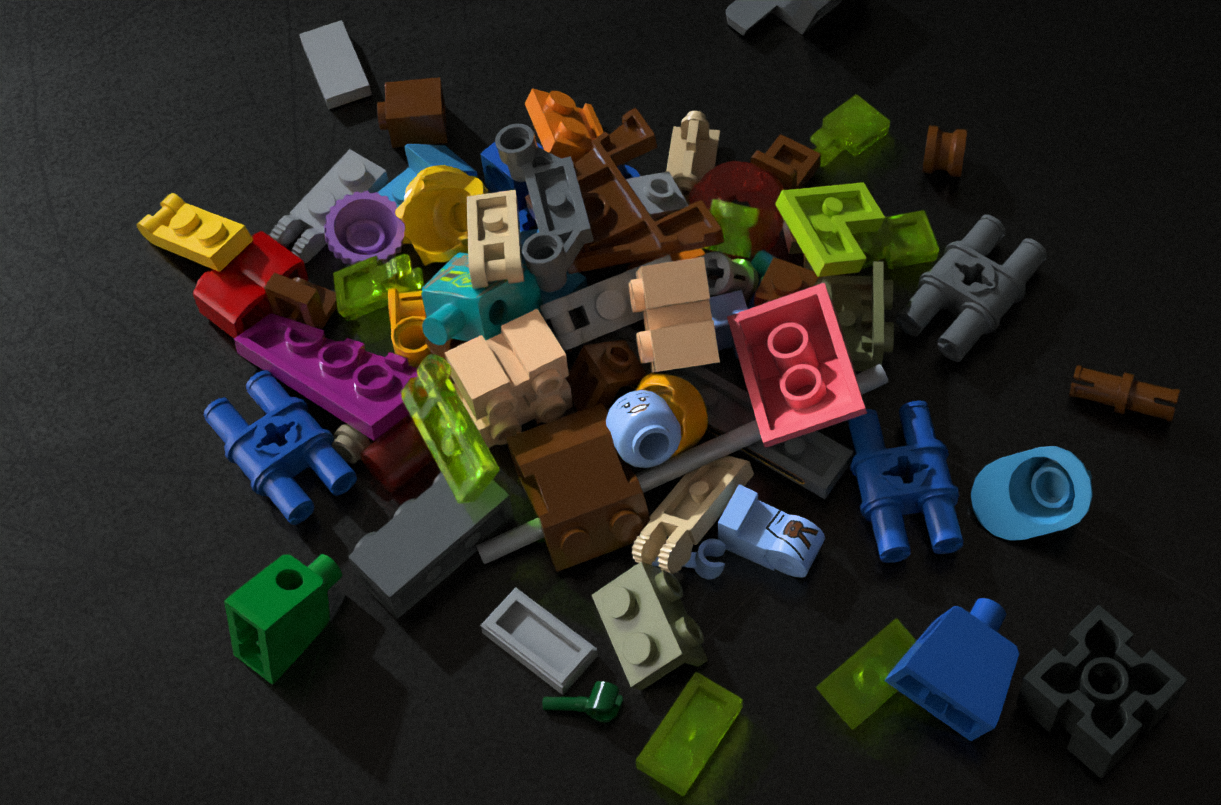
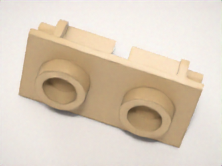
M700 111L689 112L682 119L681 127L673 126L666 172H670L688 205L702 200L709 209L720 130L709 129V122L706 120L705 114Z

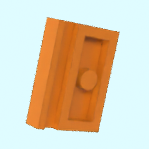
M532 88L525 102L544 150L561 159L571 156L572 161L576 163L593 149L591 142L604 132L592 105L585 103L583 109L578 108L574 100L562 92L551 91L548 93Z

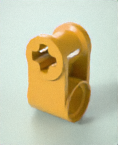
M397 288L388 289L391 339L395 354L408 358L409 366L425 371L429 365L436 361L425 343L427 337L423 332L422 324L427 317L421 295L422 291L399 293Z

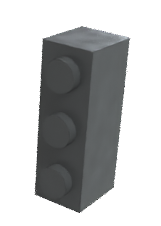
M467 456L456 466H449L441 471L435 478L433 485L417 499H410L404 502L395 512L393 519L379 531L368 533L360 539L354 551L348 556L356 579L396 619H399L477 552L476 545L493 538L514 520L510 495Z

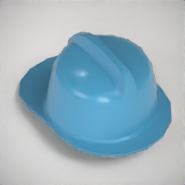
M1057 446L1030 449L999 458L982 469L975 478L971 491L972 509L979 523L994 536L1006 540H1025L1067 529L1083 519L1090 509L1093 498L1091 481L1093 478L1083 462L1068 450Z

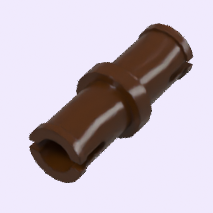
M1077 365L1073 378L1094 384V386L1089 387L1072 382L1069 397H1077L1115 407L1114 412L1125 414V411L1129 410L1172 422L1175 407L1158 404L1154 401L1161 400L1177 405L1180 390L1134 380V374L1124 372L1123 377Z

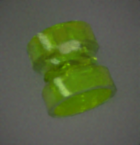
M712 199L710 213L722 228L724 242L719 245L705 247L704 249L750 258L753 243L749 238L750 233L748 230L749 227L752 228L757 224L760 209Z

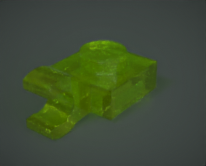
M857 94L823 118L822 128L810 137V141L817 146L813 150L821 153L820 166L828 165L844 150L857 157L888 133L890 120Z
M925 210L885 217L878 231L852 234L867 258L861 269L872 266L873 261L877 262L882 258H886L889 269L937 260L939 247Z
M408 254L396 256L386 264L377 256H373L333 273L338 313L347 321L387 306L388 289L397 288L399 292H411L424 286L422 269L420 267L412 269L411 259Z

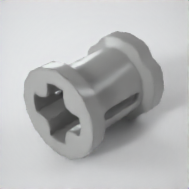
M715 251L702 256L705 261L706 274L719 277L716 280L707 277L710 296L742 290L746 302L756 291L759 282L758 272L750 261L739 258L731 260L726 254ZM736 274L744 276L745 281L735 279L734 276Z

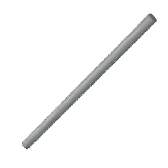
M880 364L856 374L862 394L888 383L887 375ZM751 421L671 457L658 466L636 473L635 475L643 493L762 440L757 421ZM536 518L476 545L485 565L544 538L539 520Z

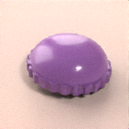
M356 191L353 195H345L342 200L338 199L336 205L330 207V213L326 215V223L324 224L325 241L329 244V250L334 252V256L337 259H342L344 264L348 263L354 268H377L378 265H386L388 260L395 259V255L401 252L402 245L405 244L402 243L405 224L395 214L397 209L396 202L390 201L388 196H381L378 192L369 193V191H364L363 193Z

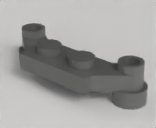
M511 124L498 132L495 144L501 161L508 166L511 178L517 182L527 183L539 230L538 233L531 235L525 240L522 246V254L529 272L535 275L539 288L547 292L557 291L565 285L567 281L566 272L583 245L594 241L571 156L561 159L539 148L534 132L529 126L525 124Z

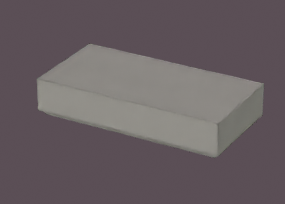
M342 20L299 34L302 46L328 109L372 95L370 85Z
M516 587L480 625L484 635L562 695L568 691L598 657L597 648Z

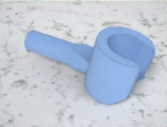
M707 539L701 543L697 552H691L690 560L682 567L694 568L702 578L708 580L715 579L722 573L725 563L709 562L705 556H722L726 545L721 540ZM656 557L655 562H652V566H659V562H657L659 557Z

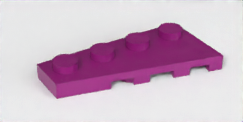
M270 313L234 338L237 354L262 370H268L273 377L373 441L447 385L442 372L437 367L429 365L424 371L409 366L408 358L391 352L386 357H382L365 351L364 343L349 338L345 341H334L325 338L324 330Z

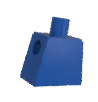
M987 598L977 599L970 613L962 607L953 606L931 623L890 671L885 682L970 741L989 732L998 723L1019 657L1017 646L998 633L1006 618V611L1001 605Z

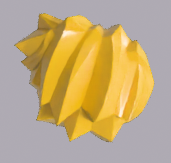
M436 165L423 169L409 183L406 188L404 202L395 210L396 216L405 224L402 243L413 244L424 266L434 262H449L459 252L468 254L467 196L488 194V189L477 177L469 176L458 168Z

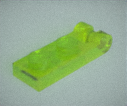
M429 354L417 368L418 377L410 378L402 389L401 398L458 503L475 502L500 469L449 379L452 373L450 364L439 355Z

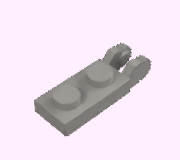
M349 149L294 207L290 215H284L278 221V224L275 225L269 234L270 237L286 248L305 231L301 238L297 239V242L294 243L292 253L301 258L304 264L308 263L326 244L329 245L325 241L324 224L326 223V215L330 213V207L335 206L338 199L342 200L345 195H353L356 191L359 193L369 191V193L380 191L388 181L386 170Z

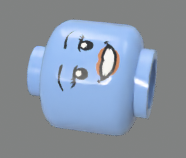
M645 390L629 392L617 399L609 409L606 426L611 432L614 446L619 455L630 465L639 468L658 466L670 459L678 449L681 440L680 423L666 401L656 393Z

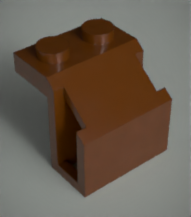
M602 403L506 438L519 482L538 517L551 561L557 572L634 544L637 536H640V532L650 521V515L640 483L629 464L621 458L614 446L611 432L606 426L608 412Z

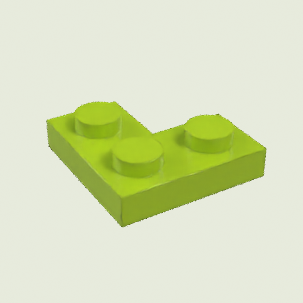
M864 182L782 190L775 203L817 277L860 272L867 258L852 234L878 231L885 219L884 214Z

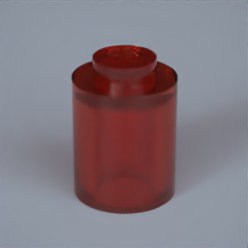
M408 414L360 452V457L372 476L386 490L393 493L441 453L437 444L441 440V435L426 417L421 416L417 419Z

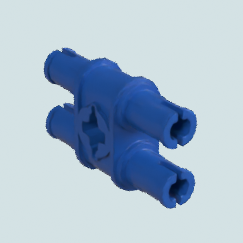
M268 370L256 373L246 384L248 394L266 414L253 424L249 425L225 397L213 401L205 409V420L225 443L226 458L231 463H235L240 467L251 481L250 484L253 491L261 496H268L292 525L303 522L314 511L313 501L293 479L294 476L304 469L311 467L335 496L347 492L356 483V473L332 446L334 442L332 433L327 429H322L308 412V405L304 400L290 397Z
M912 401L899 408V417L906 446L890 449L885 447L878 415L875 410L866 409L867 414L849 419L848 424L855 451L850 468L852 474L858 480L862 497L860 510L862 516L872 523L880 560L885 563H894L910 556L911 549L902 515L919 512L924 513L934 553L948 554L961 549L963 538L954 507L960 495L958 488L952 484L946 461L949 455L948 449L942 441L936 438L928 403L926 401ZM902 478H906L908 484L903 483Z

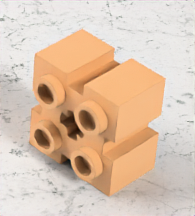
M704 257L641 266L636 271L637 279H633L628 283L632 312H643L645 331L636 333L640 363H650L652 373L720 362L714 320H712L710 308V294Z
M538 309L502 325V333L486 341L481 335L445 352L449 373L455 382L452 386L456 404L483 450L496 444H507V437L521 433V425L535 419L537 424L541 422L548 423L558 419L567 409L573 407L571 388L565 379L569 376L566 353Z

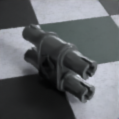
M983 215L962 241H955L947 245L944 250V256L930 272L927 271L920 276L918 291L896 315L897 325L905 333L917 337L941 309H946L958 318L938 339L937 347L948 359L960 362L983 334L995 332L1000 326V319L1014 303L1020 302L1026 295V283L1046 261V249L1037 241L1026 238L1003 265L997 264L987 258V256L1004 238L1005 227L997 218L991 215Z

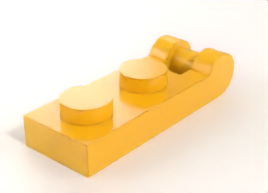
M174 193L169 194L160 203L162 208L154 216L148 214L137 224L140 233L150 243L218 272L225 268L254 240L245 225L187 204Z

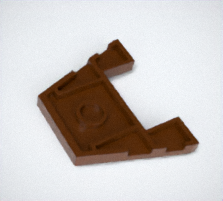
M636 108L628 111L621 117L623 124L610 135L603 132L591 142L593 149L576 163L573 162L594 241L583 245L567 271L569 274L715 246L724 242L722 228L702 200L654 221L617 168V166L657 148L655 134ZM528 194L525 196L527 207L536 221L530 195Z

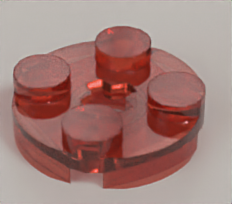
M731 161L711 169L703 176L700 183L692 188L689 196L690 204L702 200L722 228L724 242L707 247L710 252H720L730 258L745 260L754 258L759 251L770 250L777 243L781 236L778 234L783 228L784 219L775 203L784 188L775 175L753 163ZM736 198L739 202L748 201L750 209L744 212L745 221L739 224L736 218H729L728 210L732 208L731 202Z

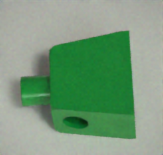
M320 554L313 562L305 566L292 555H282L224 600L234 656L273 685L327 626L330 620L328 590L343 576L336 562L327 555Z

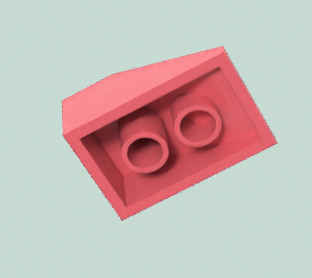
M825 282L727 316L765 448L867 414L848 346Z

